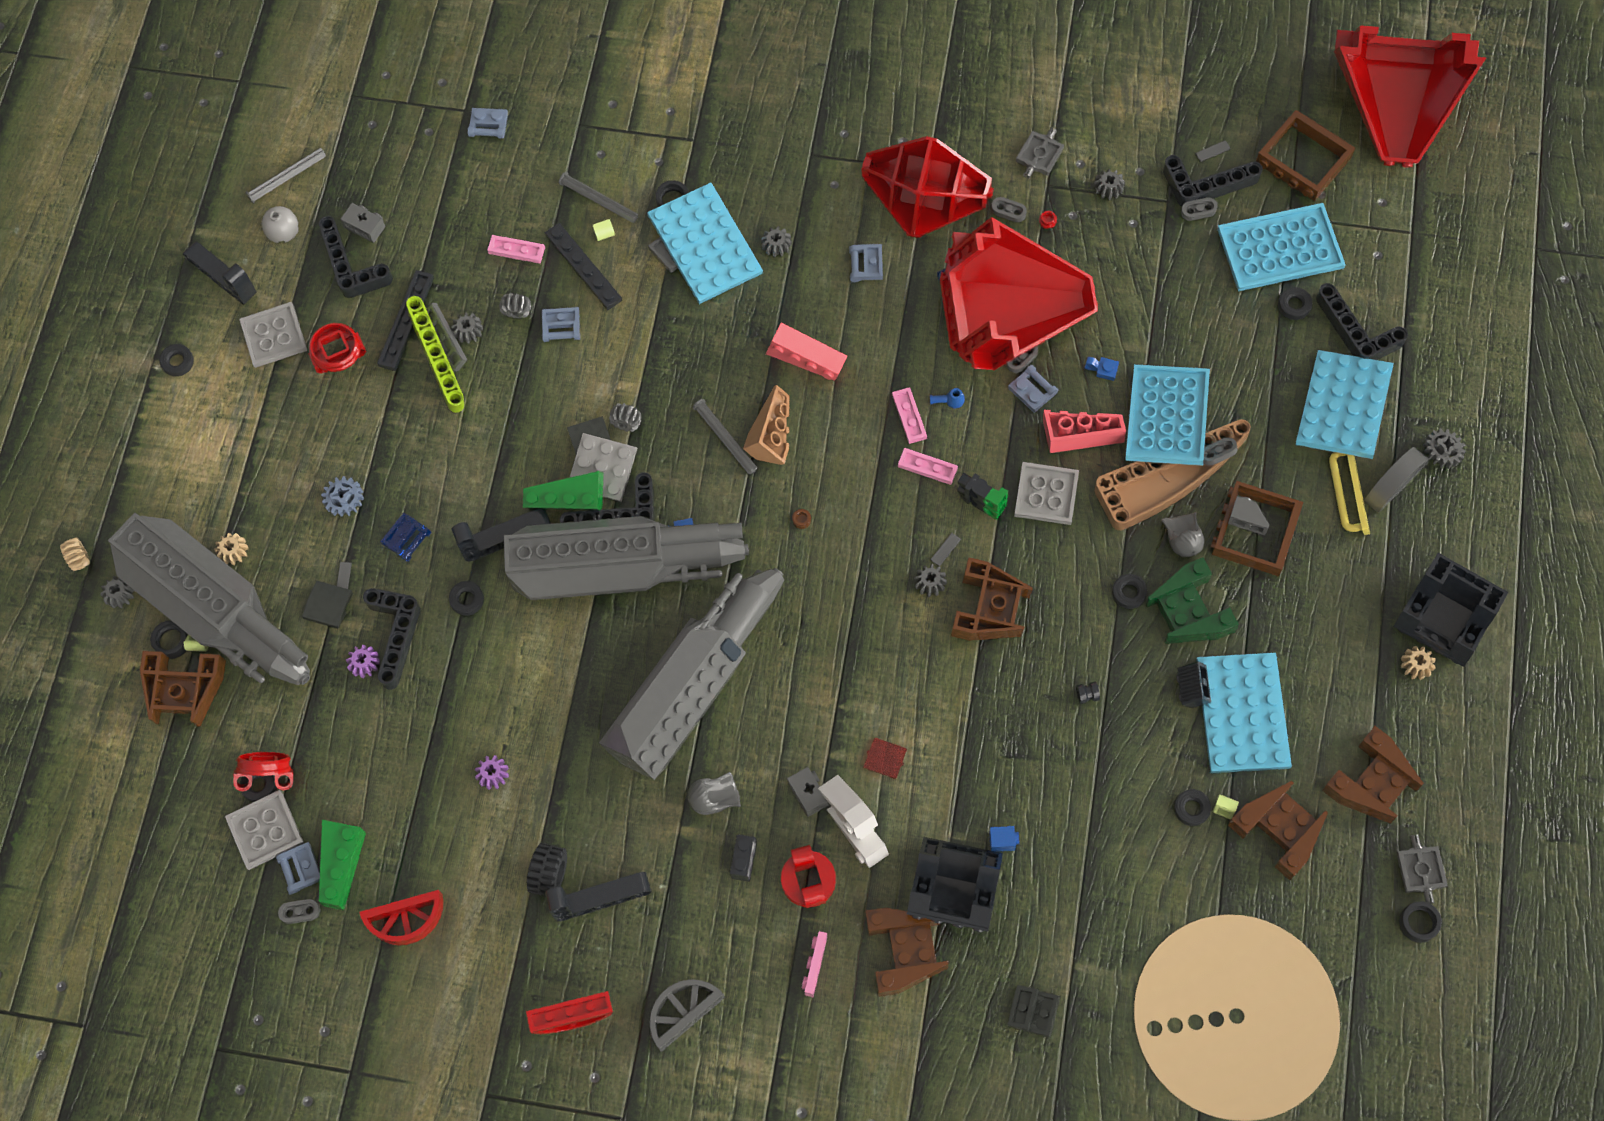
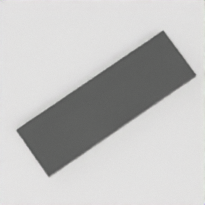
M1225 140L1197 152L1196 156L1200 162H1203L1231 148Z
M951 533L931 558V561L941 566L961 539Z
M340 562L338 587L348 589L352 563Z

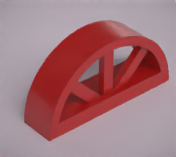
M436 890L359 913L367 929L380 940L393 945H408L423 939L435 928L443 911V894ZM434 905L430 916L418 910ZM407 912L416 915L426 922L419 929L412 932ZM401 914L405 935H387ZM390 917L381 932L376 930L372 924L374 921Z
M608 991L526 1011L529 1029L532 1034H551L580 1028L601 1021L613 1013Z

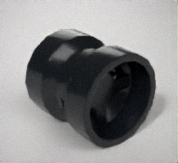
M1096 681L1090 682L1088 686L1083 684L1076 685L1077 698L1080 704H1085L1090 699L1094 702L1100 701V692Z

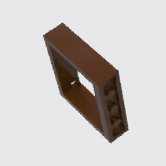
M1295 110L1261 149L1256 162L1260 163L1263 169L1271 172L1276 178L1286 182L1291 188L1297 189L1305 197L1307 196L1316 201L1352 158L1355 147ZM1291 126L1340 157L1318 185L1268 154Z
M1236 481L1234 488L1230 487L1227 494L1230 500L1229 503L1224 504L1221 513L1225 515L1224 519H1219L1216 528L1219 531L1218 537H1213L1210 546L1214 548L1212 555L1279 576L1285 563L1303 502ZM1237 495L1291 512L1275 563L1221 546Z

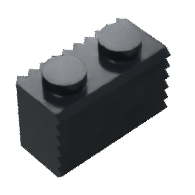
M1195 662L1178 667L1176 678L1180 685L1179 699L1182 705L1194 708L1211 703L1207 666L1201 662Z
M738 834L736 835L734 855H732L733 859L730 867L731 871L729 872L732 879L750 882L757 840L756 837Z

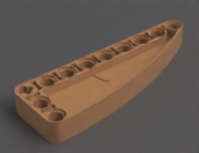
M1237 420L1205 433V443L1211 445L1221 440L1220 436H1225L1226 438H1233L1239 449L1247 439L1251 426L1246 420ZM1237 429H1241L1245 433H1240L1237 431ZM1229 458L1211 466L1205 464L1187 465L1136 461L1098 477L1094 491L1112 527L1116 530H1124L1156 515L1188 495L1221 468ZM1151 464H1157L1159 468H1154ZM1134 471H1140L1142 474L1137 475ZM1117 478H1123L1125 481L1120 482ZM1108 501H1115L1117 504L1111 505ZM1116 517H1123L1125 521H1119Z

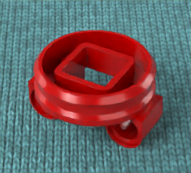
M330 323L320 327L312 335L309 342L310 353L308 354L317 373L338 372L352 366L358 358L365 355L366 349L358 332L355 333L351 327L342 323ZM342 338L346 349L328 356L323 345Z
M252 752L239 755L236 759V770L233 773L234 787L239 791H247L252 785V775H275L276 787L280 790H288L293 784V769L289 765L291 758L289 755L279 752ZM282 775H286L290 779L285 784L278 781ZM245 776L249 781L241 785L237 782V779Z
M810 845L790 850L792 857L787 860L781 873V884L785 895L793 903L806 908L826 903L836 885V874L832 863L824 855L812 851ZM817 867L821 883L802 888L800 891L796 872Z

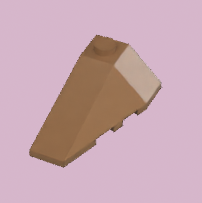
M779 386L773 387L747 435L743 449L756 460L783 465L789 450V443L786 442V434L789 433V427H787L789 395Z

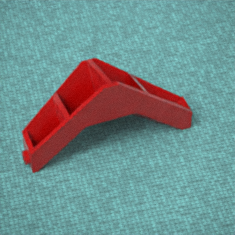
M925 136L867 152L862 165V178L906 235L919 238L986 208L988 198L992 199L993 196L992 178L937 138Z

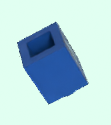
M1014 826L990 827L991 851H1015L1016 844H1019V833L1015 832Z

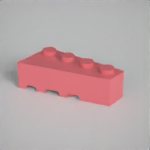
M783 323L780 324L766 352L769 356L834 381L847 358V355Z
M1044 410L1043 425L1050 453L1124 443L1126 428L1123 416L1120 414L1097 413V415H1088L1087 412L1071 414L1068 411L1055 413L1051 412V410Z

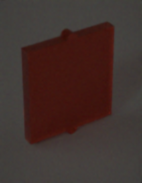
M874 737L871 748L867 751L868 756L863 768L897 779L900 768L904 765L903 760L907 748Z

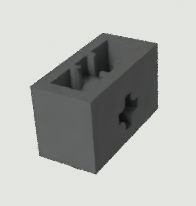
M354 203L349 206L340 219L345 229L372 243L376 241L385 228L381 215L376 212L372 213L364 206H358Z
M807 767L787 778L788 785L807 817L828 806V801L818 789L820 786L817 782L820 780L815 771L811 772ZM806 789L813 790V793L806 792Z

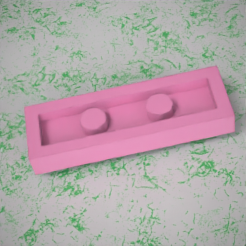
M492 235L487 251L492 255L541 263L545 246L544 244Z
M910 387L892 392L908 443L911 444L927 439V434Z
M904 448L898 463L899 468L952 485L958 469L957 465Z
M820 931L818 937L814 936L811 949L815 950L813 957L809 956L807 969H810L808 977H804L802 989H805V995L810 997L814 996L827 941V933Z

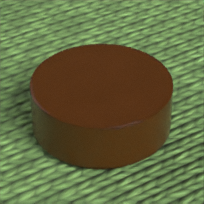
M805 509L796 510L792 515L793 525L798 529L807 528L811 524L810 513Z

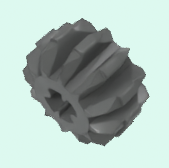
M1109 168L1107 172L1102 170L1100 175L1096 176L1094 189H1096V194H1101L1102 199L1105 196L1109 200L1112 196L1117 199L1119 194L1123 193L1125 180H1122V174L1117 175V170L1111 172Z
M777 226L776 230L770 227L769 232L764 231L761 243L763 251H766L768 256L773 254L775 258L779 254L783 257V252L788 253L792 241L790 240L791 235L786 233L785 228L780 230Z
M517 293L504 294L499 305L500 312L503 315H507V317L525 318L531 310V301L528 297Z
M465 312L463 317L458 314V320L453 319L454 325L451 329L454 332L455 338L459 339V342L463 343L466 340L469 344L470 340L476 342V337H481L483 326L480 318H476L475 314L472 313L469 316Z
M617 403L611 409L610 423L620 430L634 432L640 426L641 412L631 405Z
M933 564L930 565V568L924 565L922 567L923 571L918 569V576L914 577V582H916L915 588L921 589V595L927 592L928 597H931V593L938 596V590L943 592L945 589L943 585L947 584L945 579L946 573L940 572V566L934 569Z
M113 576L112 581L106 580V586H101L103 592L100 594L104 598V603L110 604L114 609L117 606L123 608L124 603L130 605L128 600L134 599L132 593L135 591L116 576Z

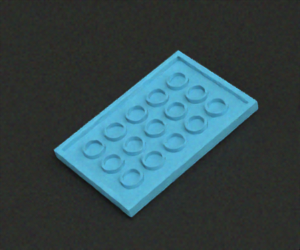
M712 183L648 212L649 219L699 304L763 274L761 266Z
M1323 203L1218 225L1217 228L1238 291L1344 269L1346 265Z
M1318 350L1296 445L1373 459L1394 363Z
M1134 365L1126 461L1203 465L1210 369Z
M1276 653L1197 657L1196 662H1201L1207 666L1211 703L1202 705L1210 773L1290 769L1292 764Z

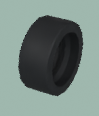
M675 180L662 183L655 193L657 207L665 204L662 201V197L666 193L676 191L682 195L688 194L689 191L686 185Z
M170 620L161 622L151 633V646L156 652H163L169 659H175L186 653L184 641L188 634ZM170 630L179 631L181 641L175 648L165 650L160 646V639L163 634Z
M1418 901L1408 905L1402 911L1399 925L1404 936L1411 941L1422 943L1433 939L1439 933L1442 919L1439 911L1432 904ZM1422 910L1429 914L1433 922L1429 932L1419 934L1411 929L1408 919L1413 911Z

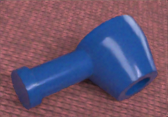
M958 388L952 389L947 395H930V404L947 403L951 408H960L965 401L963 392Z

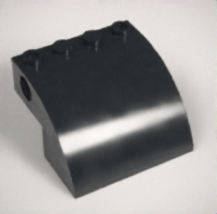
M1437 553L1393 627L1401 633L1416 639L1417 642L1433 649L1436 653L1449 658L1455 664L1464 667L1475 652L1486 629L1497 615L1508 592L1444 555Z
M923 837L907 914L915 919H931L935 923H950L958 928L969 927L977 932L989 931L1003 853Z

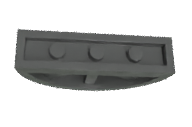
M1415 447L1411 448L1383 475L1369 492L1364 502L1379 513L1429 463V459Z
M684 980L671 985L662 992L652 1008L650 1017L651 1034L659 1050L662 1052L725 998L724 994L717 987L701 980ZM692 989L689 1013L674 994L682 990ZM699 989L712 993L697 1006ZM669 999L684 1018L659 1016V1013L665 1002ZM657 1023L675 1024L659 1038Z

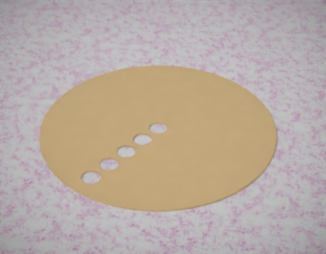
M1218 915L1191 922L1168 936L1150 956L1139 978L1135 994L1134 1021L1136 1034L1143 1055L1159 1081L1182 1102L1200 1112L1217 1118L1234 1121L1261 1120L1292 1109L1317 1089L1328 1073L1336 1054L1339 1042L1340 1016L1337 998L1327 973L1314 954L1300 940L1284 929L1258 918L1243 915ZM1237 1008L1244 1013L1242 1023L1235 1024L1229 1019V1012L1232 1009ZM1215 1011L1221 1013L1224 1018L1223 1024L1219 1027L1212 1026L1208 1020L1210 1013ZM1191 1015H1199L1203 1019L1201 1029L1193 1030L1189 1027L1188 1019ZM1171 1018L1181 1020L1183 1028L1179 1033H1172L1168 1029L1167 1023ZM1157 1021L1161 1024L1162 1032L1160 1035L1152 1036L1148 1033L1147 1025L1149 1022Z

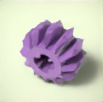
M362 644L361 649L355 646V652H349L350 658L346 659L347 664H349L347 666L348 670L352 671L354 676L360 675L361 678H364L367 673L372 677L371 671H378L375 665L380 664V660L377 659L379 654L374 652L371 646L367 648Z
M494 755L492 760H490L486 756V762L479 761L481 767L475 768V771L478 773L475 778L480 780L479 784L482 787L486 785V788L490 790L492 785H494L498 789V783L504 785L505 781L503 778L509 777V774L506 772L509 768L507 765H504L505 761L503 759L498 760L497 756ZM491 770H495V774L492 773L491 776L488 774L489 772H492Z

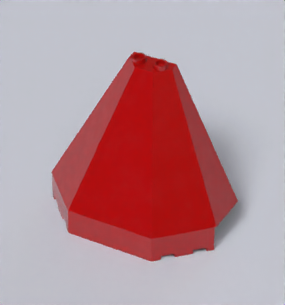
M1360 25L1355 31L1337 30L1334 53L1380 161L1384 162V166H1394L1395 163L1402 164L1401 167L1412 168L1413 164L1420 162L1484 63L1485 57H1477L1479 41L1470 40L1471 34L1451 33L1441 41L1376 36L1378 35L1379 27Z
M993 217L972 233H952L953 245L952 248H948L945 263H947L946 270L941 272L940 276L950 348L953 351H957L964 361L972 364L971 367L973 369L996 370L1098 311L1095 286L1091 275Z

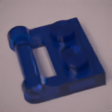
M403 513L380 542L403 560L409 562L413 552L425 537H429L432 532L409 515ZM416 529L420 531L405 551L401 548Z

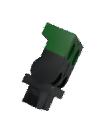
M963 473L959 478L957 492L964 495V502L967 504L971 502L974 507L997 520L1007 506L1008 490L1002 487L999 491L992 488L976 473L972 477Z

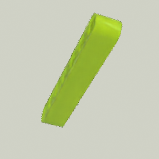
M412 296L406 303L408 315L449 410L458 413L464 409L462 391L422 299ZM413 306H419L418 309H412ZM420 321L426 322L424 325L418 324ZM426 337H432L431 340H425ZM434 352L439 353L438 356H432L431 354ZM445 368L446 371L439 372L438 369ZM446 384H452V385H453V386L450 387V388L445 387ZM455 399L460 400L457 404L452 403Z

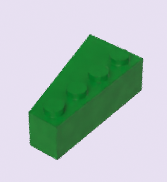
M596 471L523 488V508L602 510L604 473Z
M322 820L319 902L325 907L339 910L345 909L366 832L361 827Z

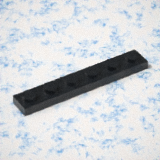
M560 223L545 232L546 237L607 310L622 301L619 293Z
M415 271L377 364L379 367L392 371L397 370L414 328L408 315L407 300L412 296H417L424 303L434 280L433 274ZM413 306V307H412V309H418V308H419V306Z

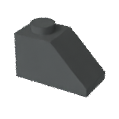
M1237 496L1228 524L1266 535L1269 523L1257 503L1248 497Z

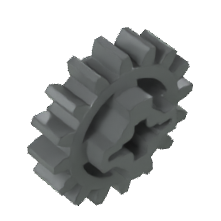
M1439 428L1437 432L1433 430L1426 437L1423 444L1426 447L1424 453L1429 454L1427 458L1433 459L1434 465L1440 463V468L1444 465L1450 468L1452 465L1454 467L1463 460V455L1466 453V450L1463 449L1465 444L1460 443L1462 438H1456L1455 432L1450 434L1449 429L1443 432Z

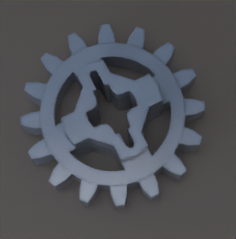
M343 476L342 480L339 481L336 477L335 483L329 481L330 487H324L326 493L321 495L324 499L322 503L326 506L327 511H331L334 516L337 513L340 517H343L344 513L350 516V511L357 512L355 507L362 506L359 500H364L363 490L359 483L354 482L352 478H349L347 481L346 477Z

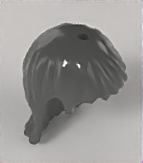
M1196 512L1161 519L1168 530V538L1172 550L1181 557L1195 556L1203 549L1204 536L1197 524Z
M730 772L715 779H698L689 787V804L695 812L701 815L718 813L728 807H741L739 791Z

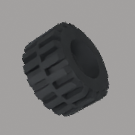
M540 843L532 855L527 873L526 885L529 893L545 896L547 890L561 887L567 865V852L565 848Z

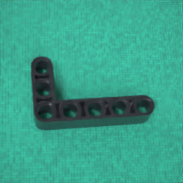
M1176 155L1168 156L1163 168V174L1180 206L1193 200L1203 198L1214 199L1255 185L1259 182L1262 173L1260 163L1250 162L1192 182L1181 159Z
M330 216L321 218L319 227L338 285L346 298H353L386 287L392 283L393 277L386 264L381 263L353 272L335 220Z
M197 241L182 253L191 264L242 305H245L257 293L248 275L238 264L235 263L228 267Z
M1330 283L1321 285L1316 301L1353 356L1378 360L1403 347L1408 337V332L1405 328L1400 326L1394 327L1370 339L1335 286Z
M642 472L635 478L636 508L570 511L561 515L560 523L648 516L650 520L655 521L654 485L650 474ZM642 482H649L646 486L640 485ZM643 499H649L647 503H641Z
M538 508L476 534L472 533L467 522L458 523L451 530L465 561L470 562L504 549V535H512L526 526L551 524L546 510Z
M370 588L363 594V600L368 608L373 611L396 615L378 673V679L386 689L392 690L400 682L421 608L413 596ZM373 597H377L375 602H370ZM396 601L394 605L388 606L389 602ZM414 604L412 609H406L408 605ZM404 622H409L406 627H401ZM398 640H404L401 645H396ZM393 658H398L397 662L390 663ZM387 676H393L390 681L385 682Z
M639 872L570 894H566L563 887L552 888L545 892L551 915L555 921L560 922L646 896L652 891L647 873Z

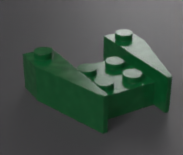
M1203 557L1183 566L1148 597L1146 607L1157 604L1171 631L1166 635L1165 644L1217 640L1237 630L1239 623L1231 608L1210 616L1195 588L1209 582L1212 575Z

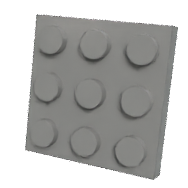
M292 302L239 319L255 368L307 351Z
M583 433L570 477L600 471L604 473L603 497L622 502L637 447Z
M1023 462L1014 517L1071 525L1079 470Z
M281 790L225 816L248 870L275 858L281 853L304 844Z

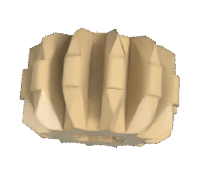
M228 533L226 538L221 536L222 541L216 542L217 548L214 549L215 553L227 565L231 563L235 566L237 560L242 562L241 557H247L245 552L248 550V546L245 544L246 541L236 533L233 536L231 533Z
M69 539L60 545L61 553L71 570H81L90 564L87 551L79 539Z
M1414 646L1412 650L1407 649L1405 655L1401 657V661L1404 662L1401 664V668L1407 669L1405 675L1410 673L1412 674V679L1418 676L1420 680H1423L1424 676L1429 677L1432 674L1431 671L1435 669L1433 663L1436 661V658L1430 657L1432 651L1426 653L1425 647H1422L1419 651L1417 646Z

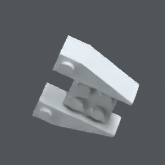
M839 775L818 788L831 805L827 809L828 813L857 852L855 855L861 864L865 862L868 868L889 855L886 845L873 829L878 826L874 814Z

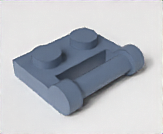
M472 108L468 136L482 135L504 138L508 116L507 110ZM476 127H487V128H498V129H483V128H476Z
M882 244L850 246L849 253L851 254L852 266L850 281L883 280ZM859 253H864V272H859Z
M579 307L543 309V342L568 338L580 340ZM573 327V331L549 332V329Z
M1030 365L1024 373L1008 386V389L1033 413L1058 392V389L1050 385L1036 371L1033 365ZM1031 376L1047 393L1043 394L1028 378Z
M309 842L276 856L288 884L287 891L289 894L297 893L301 889L320 881V869ZM291 858H293L296 870L298 872L300 878L299 882H295L288 862V860Z

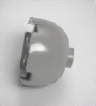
M281 206L272 207L262 217L263 232L272 242H288L298 233V219L288 208Z

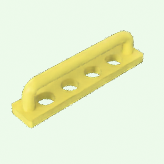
M1333 452L1329 458L1341 524L1346 531L1357 532L1362 530L1364 535H1368L1370 530L1355 456ZM1345 455L1348 457L1361 522L1357 524L1349 523L1337 459Z

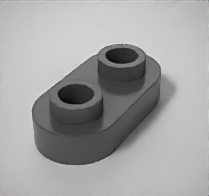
M1004 197L995 198L992 202L991 210L996 216L1013 222H1021L1026 218L1027 209L1021 203Z
M1212 198L1193 200L1183 204L1181 215L1188 221L1211 217L1216 213L1218 205Z
M1036 346L1029 350L1031 354L1024 353L1006 364L1008 370L1013 373L1021 372L1036 358L1038 347Z
M1223 438L1205 447L1203 464L1208 466L1215 465L1234 456L1238 450L1236 441L1233 438Z
M312 899L287 902L279 908L278 916L286 924L312 921L319 916L320 906ZM309 908H313V912L311 914L307 913ZM293 911V915L288 917V912Z

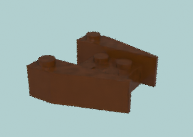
M968 557L962 583L981 587L975 615L957 611L951 636L969 641L1021 637L1025 626L1014 624L1020 596L1029 598L1033 588L987 561Z
M142 651L140 675L148 719L159 725L161 712L191 714L190 722L200 727L223 681L226 660L220 655L200 654L197 673L167 671L169 657L163 652Z
M1374 726L1358 746L1374 759L1373 762L1356 782L1338 770L1322 791L1338 804L1391 824L1398 816L1389 809L1392 803L1407 785L1417 792L1424 783L1392 738Z
M1293 781L1244 805L1228 824L1243 839L1257 825L1279 844L1287 853L1279 860L1275 868L1289 880L1307 863L1328 814L1325 810L1316 820L1286 794L1294 784Z
M891 908L866 911L869 936L889 933L895 969L875 972L879 997L899 994L948 969V961L936 962L930 926L941 925V923H935L931 919L926 918L915 919L908 915L907 911Z

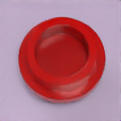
M1045 211L1039 216V224L1043 228H1053L1057 223V217L1052 211Z

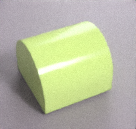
M610 219L593 224L597 241L615 236Z
M189 635L184 641L186 651L206 652L209 646L199 644Z
M1219 794L1213 813L1232 819L1239 802Z

